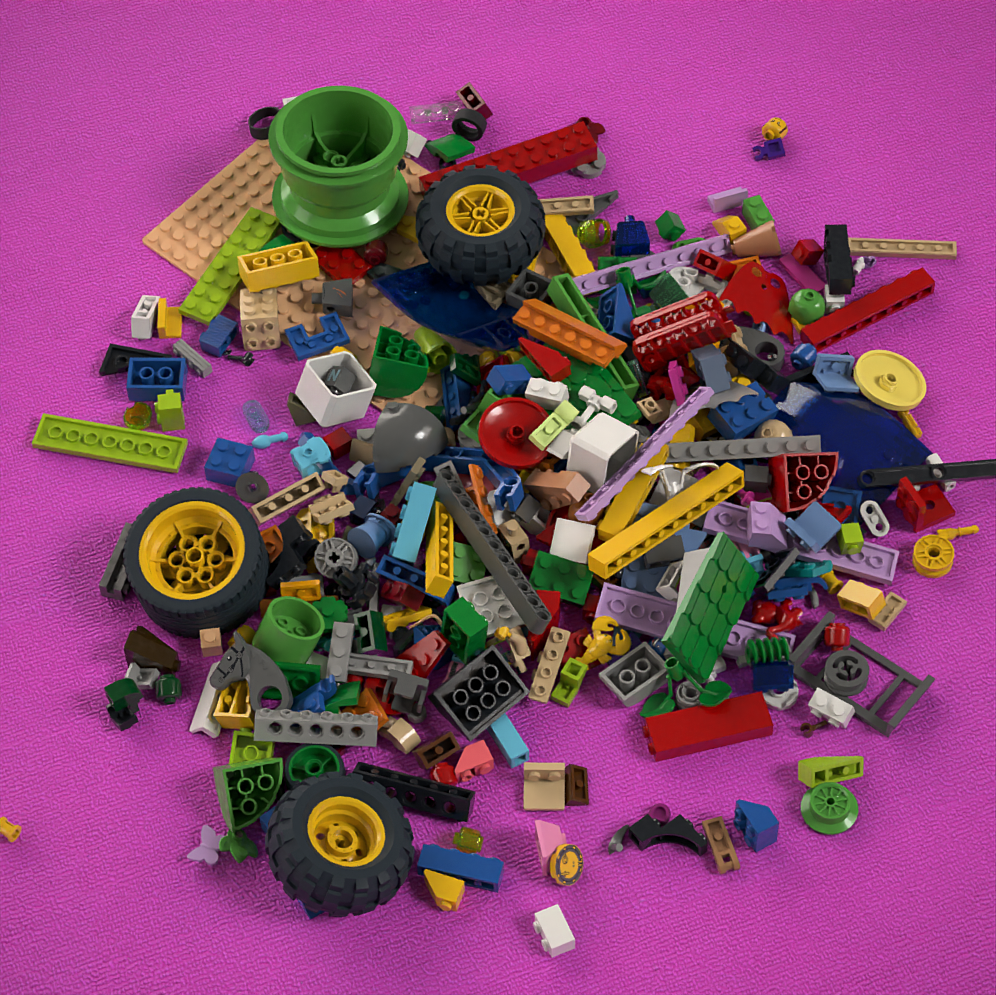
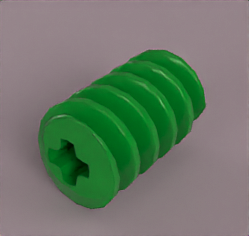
M783 636L779 637L778 640L776 637H771L770 640L768 638H763V640L757 638L754 641L748 639L746 642L745 657L748 664H750L751 659H753L754 664H757L758 658H761L762 663H765L766 657L769 658L770 663H773L774 657L777 658L778 662H781L782 656H784L785 661H789V647Z

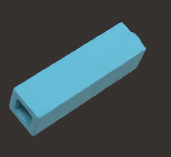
M506 713L486 728L511 769L529 760V749Z

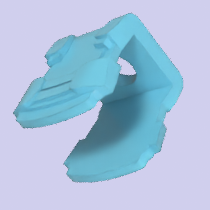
M313 436L303 446L296 447L290 451L292 462L301 474L302 479L315 472L319 476L322 475V470L316 464L329 462L328 460L332 462L330 450L321 437Z

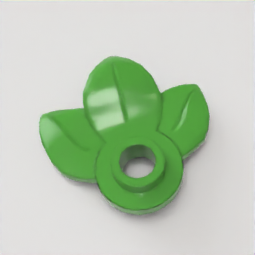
M242 829L229 830L227 835L219 841V850L221 852L230 851L239 864L248 855L253 858L258 856L256 844L247 838L246 833Z

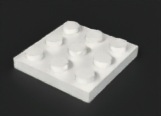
M493 576L456 586L459 598L463 596L466 601H470L474 605L475 610L487 619L489 625L486 638L494 636L498 627L506 626L509 630L518 625L521 628L526 627Z

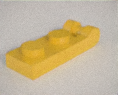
M420 605L418 611L404 609L383 616L385 631L394 632L397 627H406L411 622H418L424 617L431 615L432 609Z

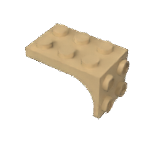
M247 288L240 289V320L244 350L254 351L280 348L277 288H267L259 292L250 293Z

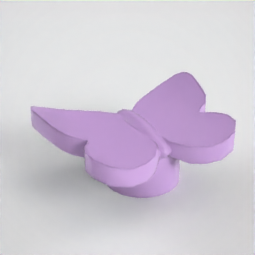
M203 825L201 830L202 843L200 847L195 848L187 855V859L195 862L205 861L211 866L217 864L219 860V841L224 835L216 836V832L211 827Z

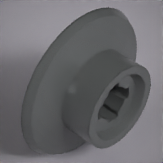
M244 473L236 481V492L247 503L257 504L265 500L269 494L267 481L257 473Z

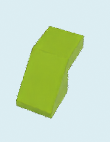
M570 657L560 672V682L552 692L551 700L568 708L579 691L588 666Z

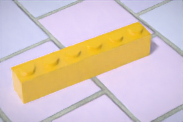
M545 215L544 238L564 273H569L571 278L594 272L592 261H589L585 249H582L580 246V241L573 234V229L566 222V217L563 215Z
M664 444L660 448V452L653 456L644 468L664 465L669 456V445ZM640 469L635 474V478L627 482L622 487L623 489L620 493L613 496L612 504H608L606 507L604 519H600L597 524L598 539L608 541L632 525L657 479L659 471L650 476L642 473V469Z
M435 501L426 524L425 592L444 598L454 582L453 518L443 503Z

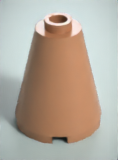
M773 220L734 239V244H731L733 255L737 254L738 258L757 255L758 257L782 255Z

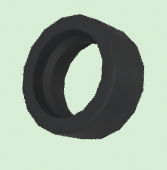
M464 108L459 110L452 121V129L455 134L462 136L468 141L481 139L487 127L484 116L472 109ZM462 121L473 124L477 129L466 126Z

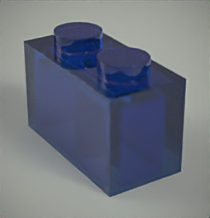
M761 661L757 664L751 662V686L753 690L766 693L773 689H777L778 692L794 689L792 661H773V663H770V661L762 663Z

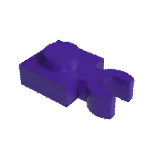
M781 137L765 141L764 147L754 146L752 148L753 152H760V155L755 156V161L762 160L764 156H767L768 160L786 156Z

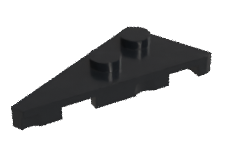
M110 343L99 373L100 376L127 372L130 358H172V355Z

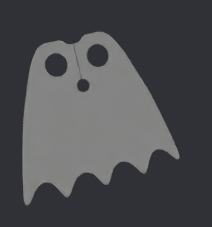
M732 381L729 382L731 389L713 394L710 397V401L698 410L703 408L714 409L720 403L727 401L738 402L742 396L758 395L759 393ZM699 385V386H692V387H690L688 390H690V389H696V390H697L699 387H701V385ZM688 393V394L686 395L685 401H686L693 393ZM674 399L671 405L669 417L680 407L677 406L676 399Z

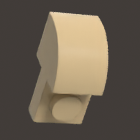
M389 716V721L377 732L379 735L392 741L395 748L408 754L421 742V739L413 727L404 719L400 718L397 720Z

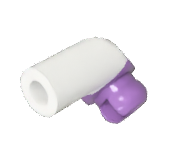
M874 256L860 257L853 266V275L857 276L862 269L873 267L877 262Z

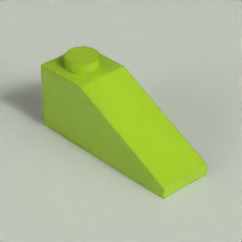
M832 756L799 760L798 780L810 788H814L825 782L836 783L862 777L864 757Z

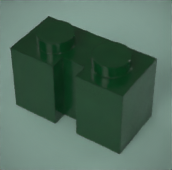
M368 610L353 614L355 630L360 631V637L356 638L358 653L376 655L387 652L383 613Z

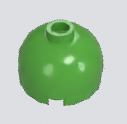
M809 288L801 289L791 297L788 312L792 315L791 318L796 319L799 324L807 325L818 321L824 316L826 304L823 296L816 290Z

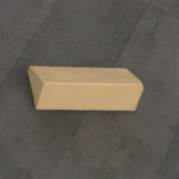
M353 438L349 459L355 462L360 459L366 465L373 463V444Z

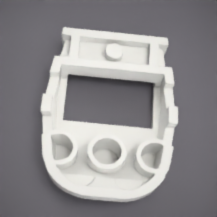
M680 266L673 268L666 275L663 291L665 296L670 298L672 296L670 293L673 294L678 286L681 287L686 295L675 299L673 303L702 293L704 289L716 293V296L720 298L728 282L725 280L720 282L714 279L715 275L710 273L703 275L698 272V269ZM730 300L722 301L724 303V307L728 305H734L733 302Z

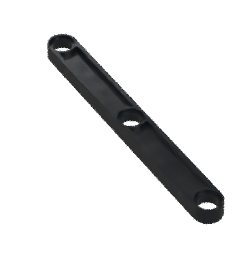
M996 459L867 469L858 475L857 483L863 489L898 487L899 480L906 476L912 485L996 478ZM934 469H938L941 471V478H937L934 475ZM863 475H867L870 477V484H866L863 481Z

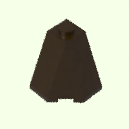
M143 626L136 627V631H130L123 648L128 668L130 663H136L140 668H156L160 672L159 676L166 674L175 675L176 672H179L181 661H179L178 652Z

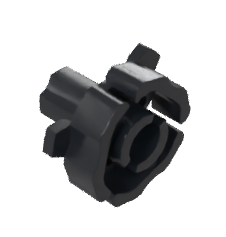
M361 562L358 568L352 572L344 565L339 566L332 575L334 581L339 584L333 588L332 595L338 596L339 600H343L348 609L356 610L361 608L377 591L375 585L378 583V579L368 570L369 565L366 562Z

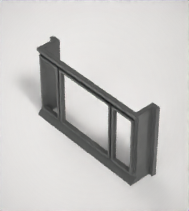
M829 611L789 656V662H791L789 674L814 690L818 687L852 705L855 710L854 716L889 738L892 731L929 689L935 678L928 674L921 681L850 635V645L843 647V650H848L852 646L898 677L869 711L850 698L833 693L827 688L825 682L822 681L825 667L817 676L800 667L824 640L825 627L829 626V623L835 622L836 615ZM905 680L917 689L887 723L875 714Z

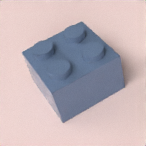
M710 344L703 348L691 350L697 375L700 377L701 387H711L714 394L731 389L729 382H732L731 375L725 368L727 360L725 354H722L719 348L717 349L713 344Z

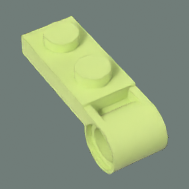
M565 399L528 439L543 451L580 412Z

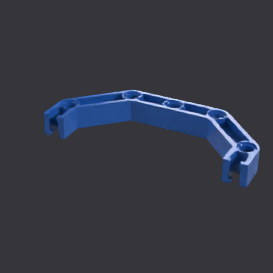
M446 446L437 456L433 454L426 458L423 467L425 471L434 472L435 467L450 460L457 474L470 475L468 465H478L483 471V476H486L497 489L494 493L497 510L503 511L505 508L504 504L508 501L510 511L515 512L524 497L520 476L514 469L501 466L491 460L483 449ZM374 462L364 466L353 481L356 498L360 495L364 496L363 493L367 490L368 498L374 500L382 487L406 478L412 468L411 465L401 467L398 472L376 473Z

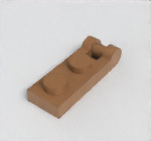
M722 816L702 821V827L717 864L719 874H725L731 869L734 871L739 870L740 863ZM729 857L730 861L724 863L723 858Z

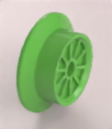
M825 782L807 790L801 801V814L806 824L813 830L822 834L835 835L845 832L855 823L858 816V803L854 795L844 786L835 782Z

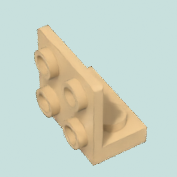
M524 762V810L564 811L565 763Z

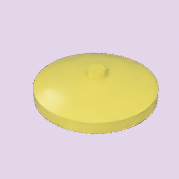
M886 350L868 351L858 359L854 367V379L857 386L860 387V391L869 400L886 409L895 411L911 410L921 403L926 394V382L920 370L911 361L897 353Z

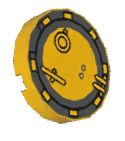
M564 843L556 848L558 849L556 853H553L551 856L550 873L552 878L557 881L556 883L570 886L580 878L584 862L583 855L576 845Z

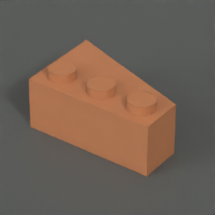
M535 468L523 483L524 487L548 511L579 502L591 486L579 472L561 470L559 473H553L551 469H548L546 472H540L539 468Z

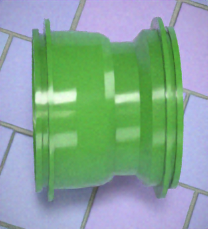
M351 86L316 88L297 96L279 110L271 122L268 138L272 156L282 171L275 181L272 192L273 209L281 224L295 236L312 244L329 248L361 246L390 232L403 218L409 200L407 183L401 172L397 169V165L402 159L408 144V129L401 113L390 102L377 94Z

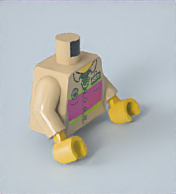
M520 625L510 630L506 626L498 627L494 633L495 638L487 641L485 648L494 645L507 663L513 666L517 675L527 671L522 659L530 656L531 652Z

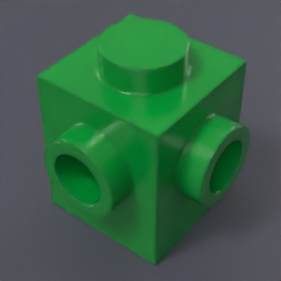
M668 210L655 221L659 229V235L665 240L668 239L675 242L686 231L679 215Z

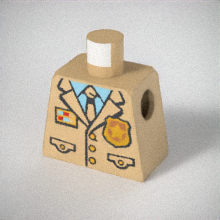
M511 519L497 527L498 533L496 535L504 547L507 546L511 557L518 565L523 554H527L530 545L528 536L515 519Z

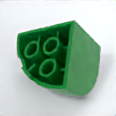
M383 326L379 328L369 376L377 384L373 396L387 398L408 396L417 391L426 379L429 366L427 355L421 352V347L413 339L409 341L402 337L401 332Z

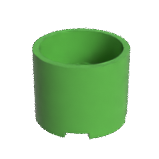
M291 596L278 597L269 604L252 639V646L264 652L273 661L306 664L324 631V619L313 605L300 598Z

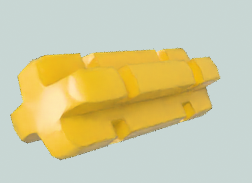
M909 410L898 411L897 414L902 419L907 430L911 432L912 438H921L922 431L920 427H917L918 424L913 416L909 414Z

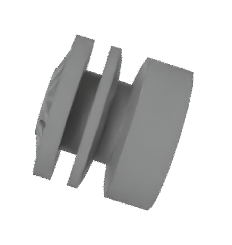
M334 537L320 543L314 556L316 568L321 574L331 579H334L332 575L339 566L344 565L351 572L356 570L359 560L357 550L351 543ZM334 553L340 556V559L336 561L337 563L331 560V557H334Z

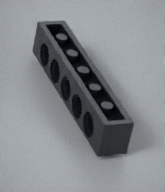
M358 762L352 773L362 775V780L370 784L376 781L385 787L386 794L391 799L396 797L402 806L414 808L421 812L433 813L440 817L445 816L459 822H468L473 813L476 791L363 762Z

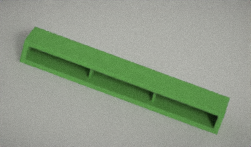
M569 273L553 276L547 293L558 310L606 333ZM620 355L618 359L613 358L606 369L632 400L640 385Z

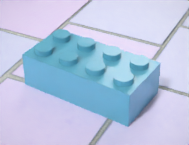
M415 481L413 486L408 487L405 500L408 503L407 505L403 504L399 517L403 520L402 523L397 524L394 537H397V541H392L389 556L412 567L414 566L437 488Z

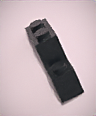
M731 340L723 352L726 360L742 374L756 380L765 389L778 396L782 395L791 382L780 371L767 365L733 340Z
M292 515L278 526L283 540L282 555L276 569L266 579L268 585L275 590L280 589L281 582H289L294 577L300 576L303 570L308 568L298 553L297 548L305 546L312 537L302 521L295 515Z
M649 814L629 827L628 837L641 851L653 845L673 843L693 850L700 857L707 852V839L702 833H698L691 821L687 818L685 819L681 814L662 828L656 818L652 819Z

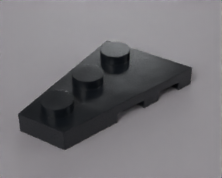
M793 547L776 553L772 552L770 555L772 560L766 562L764 566L766 571L759 575L753 591L756 594L771 592L775 588V583L785 576V571L788 567L796 562V557L800 554V551Z

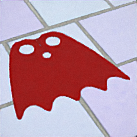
M754 261L748 262L732 277L722 292L719 301H732L737 313L742 311L749 312L755 324L766 322L771 328L773 335L784 332L790 343L793 344L792 315L788 312L790 302L783 279L774 273L767 272L760 264ZM753 267H756L761 271L760 277H757L752 273ZM771 279H776L780 283V288L773 287ZM764 284L767 289H763L761 285Z

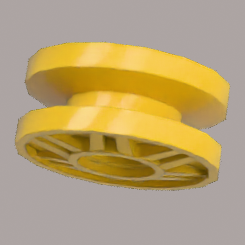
M930 534L920 538L913 549L912 564L915 570L927 578H939L950 572L954 560L952 543L940 535Z

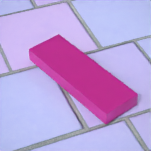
M791 253L779 259V264L803 289H814L820 294L825 291V283L807 265H800Z

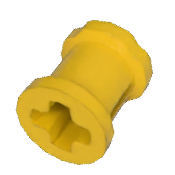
M833 570L819 575L827 583L829 594H835L843 587V582L836 578Z
M3 816L0 818V834L7 837L8 841L14 842L19 837L22 828L19 825L10 823Z

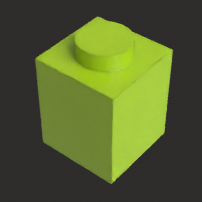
M859 523L841 524L842 527L836 534L841 555L860 553L864 539Z

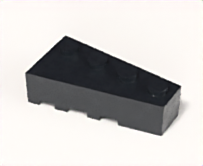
M847 224L825 225L823 259L829 295H851L852 287H855V276H853L852 257H850Z

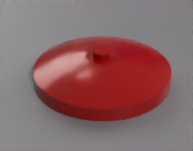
M520 397L503 398L492 403L482 414L478 426V439L483 451L491 460L510 469H527L540 464L547 458L550 452L546 451L547 447L543 451L540 450L528 438L549 417V414L537 403Z

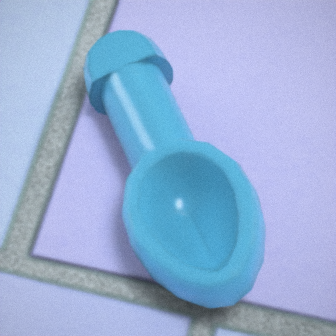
M281 432V434L272 436L260 435L252 441V446L257 449H264L269 447L271 443L285 442L288 440V434Z

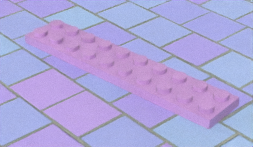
M722 501L707 512L702 531L714 536L719 532H725L730 540L748 545L747 512L749 508ZM787 532V549L796 547L800 551L796 559L806 562L831 560L833 563L832 569L891 586L899 551L864 541L860 553L841 555L835 534L815 554L811 549L807 551L799 543L801 540L797 536L793 538ZM757 547V548L764 549V550H767V551H771V552H774V553L779 552V551H781V550H784V549H774V548H761V547Z
M604 582L594 620L600 616H610L617 621L620 628L652 637L663 638L676 613L677 602ZM738 620L737 624L733 626L720 656L737 660L739 656L745 654V646L748 639L754 641L757 638L761 640L767 638L765 632L768 627ZM786 632L774 633L778 638L781 636L786 638L791 651L793 650L796 635ZM784 660L764 668L786 674L789 661Z

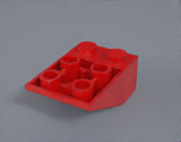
M537 590V595L551 613L552 619L542 634L537 635L528 631L527 643L531 652V661H534L540 651L544 649L551 627L559 628L561 592Z

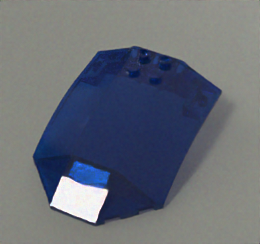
M429 262L374 279L371 282L409 318L430 330L461 343L481 349L504 352L520 346L518 340L520 337L529 340L527 329L513 323L512 320L519 309L502 303L494 310L474 288L473 282L466 281L464 284L454 282L450 275H441Z
M791 382L772 400L779 409L774 419L785 423L792 431L793 436L820 435L821 452H838L837 471L829 486L862 491L861 504L872 500L880 507L898 488L863 489L857 483V477L862 471L922 465L927 457L933 454L895 417L859 392L850 394L843 391L827 392L820 383ZM862 476V479L866 484L871 483V479L869 476ZM870 506L866 508V512L868 514H871L873 512V509ZM859 510L857 523H859V525L861 526L865 521L863 520Z

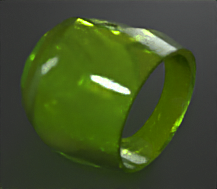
M599 218L582 221L577 228V237L580 243L587 248L607 245L611 238L609 222ZM601 223L603 224L605 230L604 239L602 242L599 238V227Z

